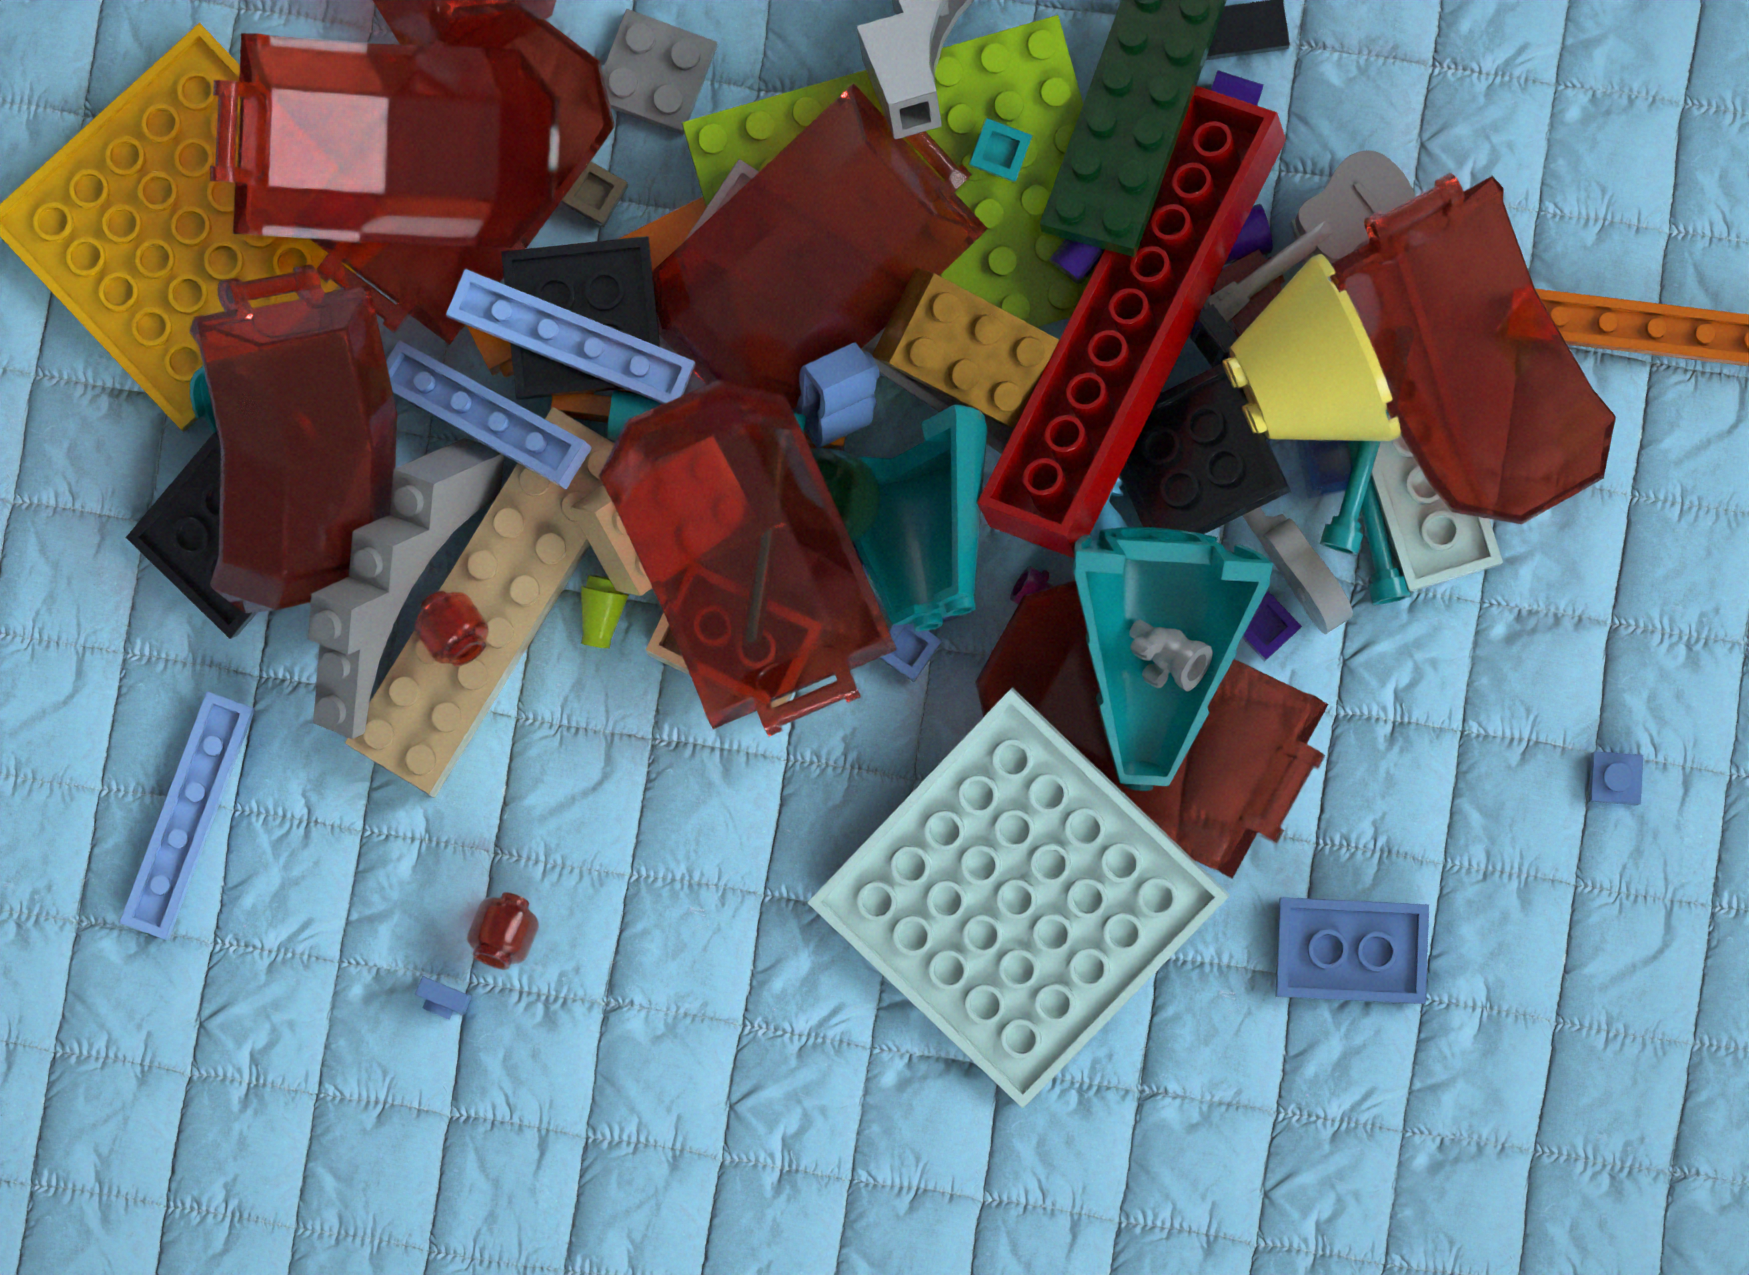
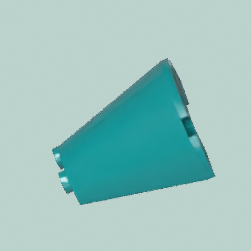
M953 405L922 421L921 425L925 442L894 458L856 456L825 473L827 485L892 625L913 624L914 630L917 632L929 631L943 626L942 617L964 615L976 609L974 595L981 510L977 502L983 492L988 427L984 414L977 409L967 406Z

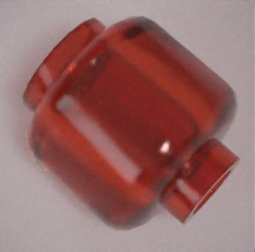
M438 591L428 596L421 603L420 608L422 611L415 620V631L435 661L441 664L462 666L473 661L484 651L486 647L485 640L489 633L488 624L467 594L463 592L447 594L445 591Z
M504 892L500 898H486L479 904L467 933V941L470 947L474 949V958L485 965L502 970H508L510 965L520 964L527 958L539 929V922L536 915L528 909L530 903L526 899L513 893Z

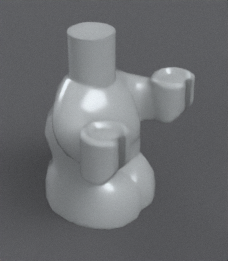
M1137 620L1131 627L1130 636L1134 640L1130 648L1133 650V654L1143 660L1152 659L1155 662L1154 664H1149L1143 670L1142 676L1145 682L1154 687L1161 688L1167 681L1168 673L1171 672L1175 683L1182 689L1190 691L1201 681L1212 661L1213 651L1209 645L1201 641L1188 640L1181 630L1164 627L1154 628L1142 620Z

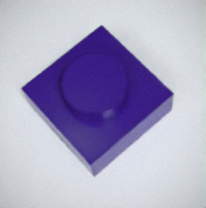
M1267 591L1242 638L1265 662L1302 626Z

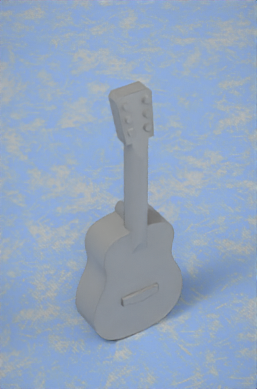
M1365 150L1348 156L1336 168L1326 188L1318 195L1309 198L1300 207L1295 223L1301 237L1240 282L1236 283L1233 281L1207 298L1202 309L1205 310L1213 304L1225 321L1229 323L1249 304V298L1310 253H1313L1315 256L1322 254L1332 266H1338L1346 262L1357 250L1363 247L1385 243L1394 239L1406 229L1416 208L1415 194L1408 179L1395 163L1379 152Z
M1260 507L1242 515L1264 546L1268 556L1290 586L1309 618L1323 634L1329 633L1353 617L1351 604L1341 585L1291 518L1287 519L1283 514L1275 517L1266 516Z

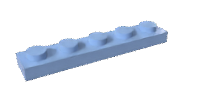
M467 269L462 274L446 313L450 319L676 410L695 367V361Z
M400 340L378 373L383 383V389L564 489L568 488L592 449L587 442Z
M206 691L120 919V924L169 940L255 712L253 707Z

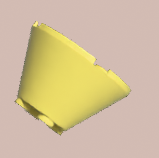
M1322 254L1311 257L1229 348L1231 357L1222 361L1225 372L1233 388H1243L1249 404L1242 406V410L1253 434L1264 432L1268 439L1391 441L1400 437L1401 430L1398 418L1394 417L1388 420L1385 411L1387 410L1386 403L1393 400L1386 379L1346 290L1339 292L1335 284L1328 280L1327 277L1336 273L1332 265Z

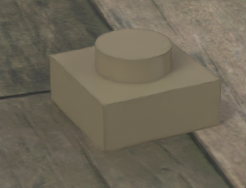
M585 158L561 198V202L604 227L628 188V182Z

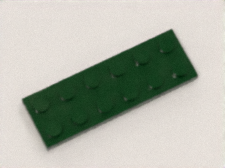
M1121 0L1040 221L1042 233L1132 257L1136 256L1226 0Z

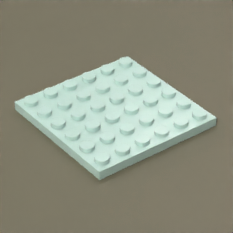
M1012 687L807 903L1017 1104L1024 1108L1221 906L1230 894Z

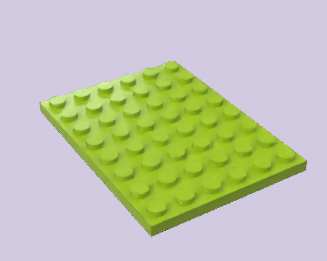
M1058 15L943 47L935 71V87L942 126L894 140L866 70L681 123L705 207L708 206L738 159H740L910 274H913L915 268L935 273L1034 327L1071 318L1096 266L1093 268L1082 284L1079 283L1077 285L1049 261L1065 238L1042 233L1040 228V221L1083 106L1081 93ZM986 118L1033 135L1017 180L1014 183L968 166L981 127ZM724 269L763 406L801 396L799 374L802 366L835 352L842 347Z

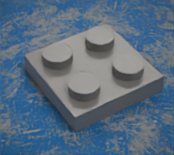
M626 9L592 100L597 104L684 135L681 123L690 120L718 44L711 39Z

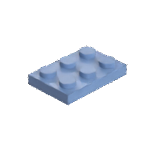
M1280 897L1275 997L1426 1004L1429 904Z

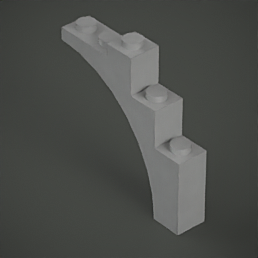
M892 0L895 15L857 26L862 61L894 140L942 126L935 87V71L944 42L958 18L974 0Z
M464 438L394 469L390 515L353 531L349 577L311 595L308 640L320 644L314 724L350 739L365 733L373 684L392 627L411 589L431 558L455 530L478 510L495 501L501 491L504 465L503 454L486 445Z

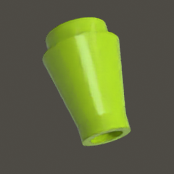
M588 575L586 586H581L583 631L581 644L610 649L612 636L629 594L616 591L609 577Z

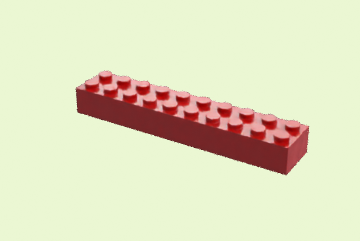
M1196 86L1136 256L1132 257L1105 249L977 502L989 527L1074 558L1076 541L1085 534L1090 535L1286 141L1277 112Z

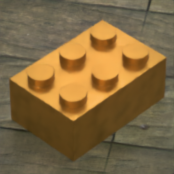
M915 268L872 356L874 359L958 403L979 410L985 417L1015 429L1059 339L935 273Z

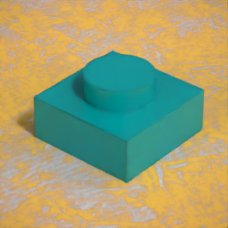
M986 118L984 119L968 166L1014 183L1017 180L1033 135Z

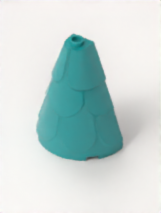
M1152 527L1103 529L1099 532V540L1091 541L1092 536L1085 534L1076 541L1072 569L1087 629V634L1085 635L1099 688L1096 701L1115 775L1120 784H1124V786L1133 790L1148 791L1153 789V785L1169 786L1210 713L1207 706L1237 654L1236 648L1270 585L1273 563L1259 552L1241 544L1235 545L1234 552L1226 550L1221 543H1217L1218 537L1189 531ZM1137 620H1142L1154 628L1164 627L1181 630L1188 640L1201 641L1211 647L1213 656L1210 666L1201 681L1193 689L1186 691L1175 683L1171 672L1168 673L1167 681L1161 688L1154 687L1144 681L1142 676L1143 670L1149 664H1154L1155 662L1152 659L1143 660L1133 654V650L1130 648L1134 640L1130 636V630Z

